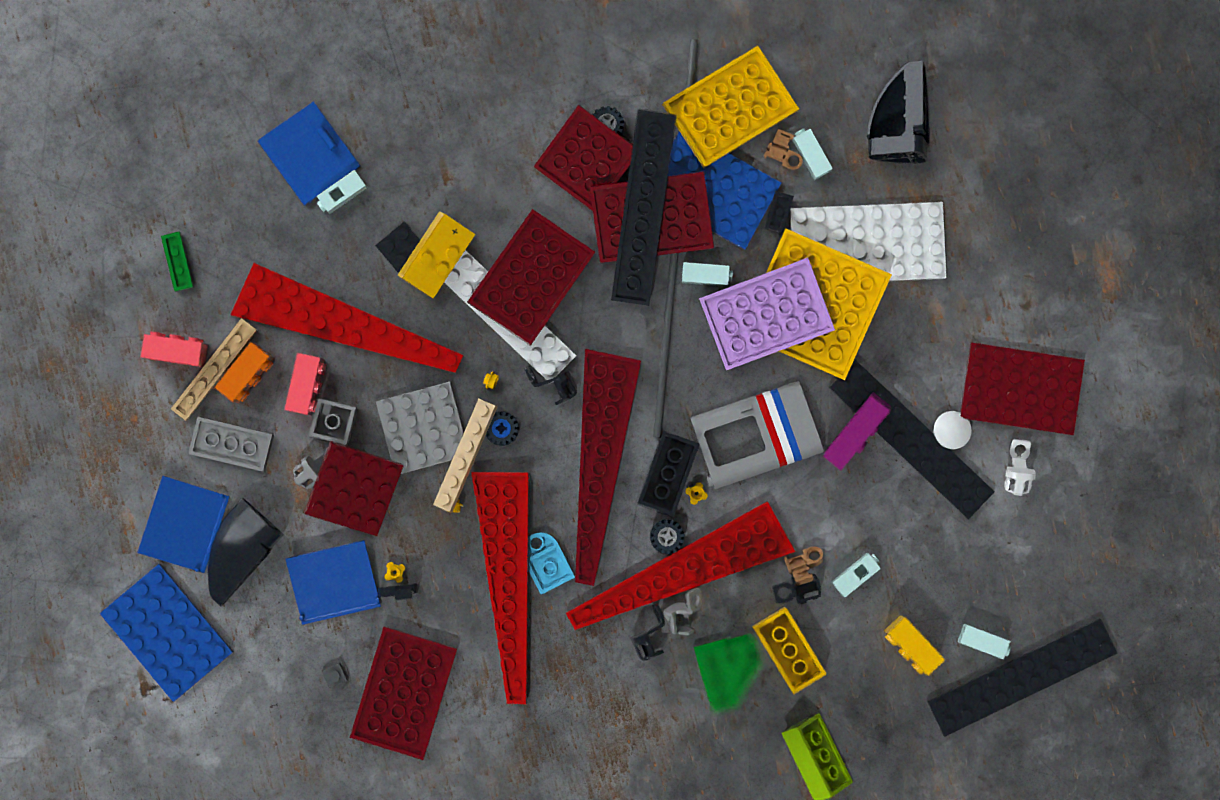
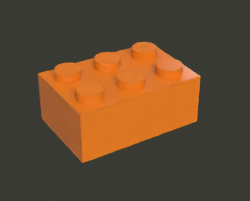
M250 342L214 388L232 402H244L250 394L248 392L252 386L256 387L262 378L260 376L263 372H268L274 364L272 362L274 358L257 344Z

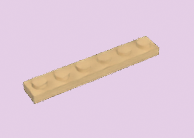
M241 318L172 406L171 410L187 421L258 330Z
M478 399L433 505L448 512H453L498 406Z

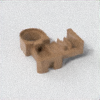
M778 129L773 140L774 145L772 146V143H769L764 158L766 159L768 156L780 161L782 166L792 170L798 169L803 162L800 154L789 150L790 146H788L790 139H793L794 135ZM792 155L799 158V164L795 167L790 166L788 163V159Z
M819 547L802 550V555L787 559L786 556L784 557L789 574H793L797 586L813 581L812 574L809 575L808 570L819 566L824 559L823 552ZM816 552L820 554V558L818 560H811L809 558L810 554Z

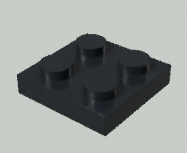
M404 221L375 246L399 273L420 239Z

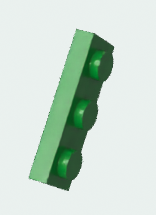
M181 232L161 236L174 292L194 288Z

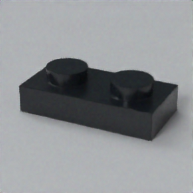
M775 191L765 229L779 233L784 232L794 196Z

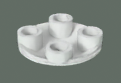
M948 411L941 414L934 424L933 433L935 438L942 446L948 449L963 447L971 437L972 429L969 420L961 417V413L957 411Z

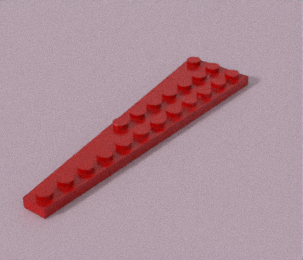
M253 263L230 314L231 316L454 373L457 372L464 356L256 263Z
M768 501L566 612V615L573 628L577 630L795 552Z

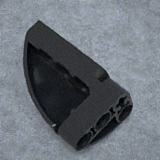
M913 61L905 64L888 81L877 98L867 128L869 159L899 164H917L927 161V145L930 142L926 68L923 61Z
M244 498L237 503L223 520L213 540L209 555V594L220 607L227 602L269 555L271 550L268 548H273L284 535Z

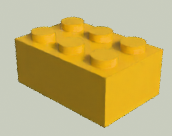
M900 615L884 630L887 634L885 636L887 641L893 646L897 645L900 648L898 652L905 659H910L913 662L911 666L921 675L924 673L929 676L945 661L904 616Z

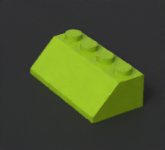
M820 713L792 725L781 733L814 800L832 798L853 783Z

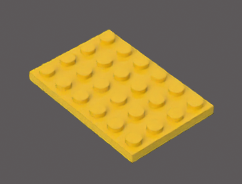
M756 46L662 104L667 113L677 114L675 125L703 168L799 110L759 46Z

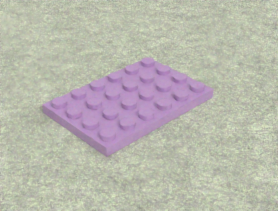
M808 258L699 298L726 370L835 330Z

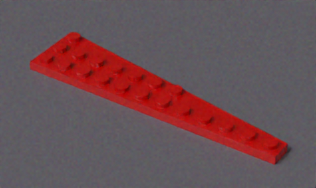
M471 472L492 611L494 613V624L498 639V650L500 652L507 704H527L529 472Z

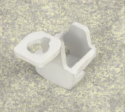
M1013 439L1010 447L1013 467H1007L1004 487L1006 491L1017 496L1030 492L1032 481L1035 480L1036 476L1035 470L1027 469L1025 459L1028 458L1031 443L1028 440ZM1020 444L1026 447L1025 452L1021 456H1017L1015 447ZM1010 478L1014 479L1015 485L1011 484L1009 488ZM1026 481H1028L1027 490L1024 489Z

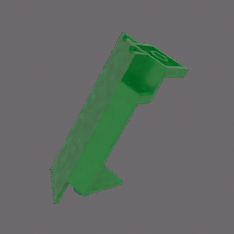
M751 633L734 638L727 637L694 647L703 684L713 713L732 708L736 709L763 661L757 640Z

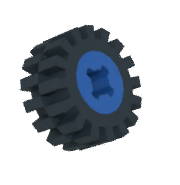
M505 411L496 412L487 430V439L498 446H505L514 442L519 432L516 418Z

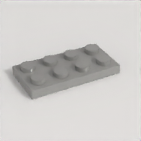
M197 417L188 454L264 472L273 434Z

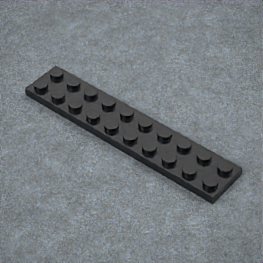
M638 109L611 297L613 301L646 306L650 304L677 114Z
M857 360L853 361L845 380L837 378L830 385L829 389L855 413L873 392L891 406L890 412L878 425L879 429L876 433L968 520L995 492L952 450L942 446L935 438L934 433Z
M1099 618L928 700L927 703L945 737L1118 653L1102 620Z

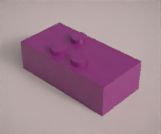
M873 392L825 450L823 457L841 471L856 452L860 454L866 447L867 438L877 432L879 429L878 425L890 412L891 406Z

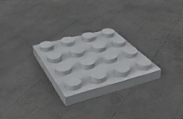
M450 382L376 401L391 460L404 465L401 474L452 461L464 432Z

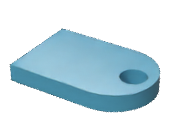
M542 532L529 536L528 570L541 595L575 578L558 542L553 536ZM533 538L541 539L542 546L539 549L531 546Z

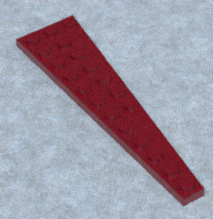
M585 349L575 582L594 586L641 360Z

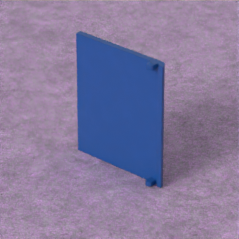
M314 101L258 140L260 146L304 206L307 203H311L317 195L360 167V164Z
M162 476L137 553L189 568L196 572L205 573L211 546L220 527L229 496Z
M365 540L285 559L302 625L381 607Z

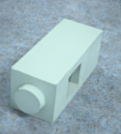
M801 129L795 133L796 137L792 141L813 179L816 180L829 173L833 168L812 130L808 129L806 131Z
M354 170L317 195L320 200L317 204L323 212L327 210L331 214L367 189V187Z
M683 262L682 283L727 287L728 282H732L733 271H729L730 266Z
M866 553L832 580L831 583L843 597H846L881 569L878 566L880 561L874 554L870 556L869 553Z
M966 624L963 625L957 641L1001 659L1008 656L1011 649L1010 641Z

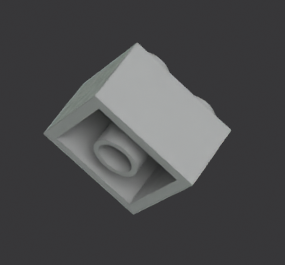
M318 398L309 436L349 445L358 408Z

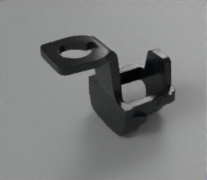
M531 367L524 368L534 387L554 382L562 398L555 402L556 405L566 402L577 395V390L569 371L538 383ZM567 381L569 382V384H570V386H571V388H572V390H573V392H574V393H572V394H571V392H570V390H569V388H568V386H567Z
M812 574L814 581L799 586L796 585L794 577H791L792 584L784 582L774 585L772 589L776 603L790 602L796 597L798 604H805L808 600H815L821 597V584L816 574ZM781 587L791 589L792 591L785 599L778 596V590ZM818 592V595L804 598L805 593Z
M654 604L652 607L659 623L643 633L630 637L637 655L642 661L652 659L664 653L662 649L655 652L649 638L650 634L665 625V620L658 604ZM638 645H641V647H642V649H643V652H644V654H645L644 657H642V654H641V652H640V649H639V646H638Z

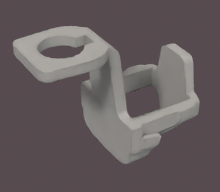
M328 447L318 459L313 460L309 455L294 467V481L298 486H302L305 489H310L314 486ZM300 467H303L304 470L302 472H297ZM309 479H312L314 481L310 485H307Z
M700 588L687 593V603L678 602L664 609V617L670 623L672 634L690 635L694 633V628H691L690 614L701 609L702 594ZM695 594L697 595L696 606L692 604V597ZM676 614H684L685 625L677 626Z

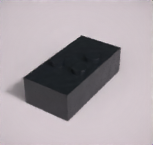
M663 431L637 505L673 518L700 444Z

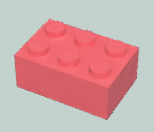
M150 331V335L144 334L141 351L142 358L204 367L208 345L204 344L203 340L193 337L184 340L185 337L169 334V338L165 337L166 334Z
M297 353L285 410L312 416L317 405V393L320 394L322 390L321 375H325L327 364H324V359Z

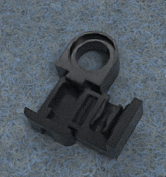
M417 583L378 588L379 598L395 596V600L413 598L412 591L414 594L418 593Z

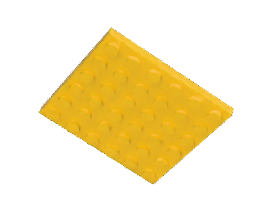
M786 228L766 273L808 258L835 330L779 352L845 380L892 274Z

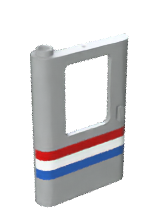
M799 381L690 418L709 471V475L706 476L710 487L713 486L714 489L824 452ZM749 416L755 417L766 448L765 451L722 466H716L704 433Z

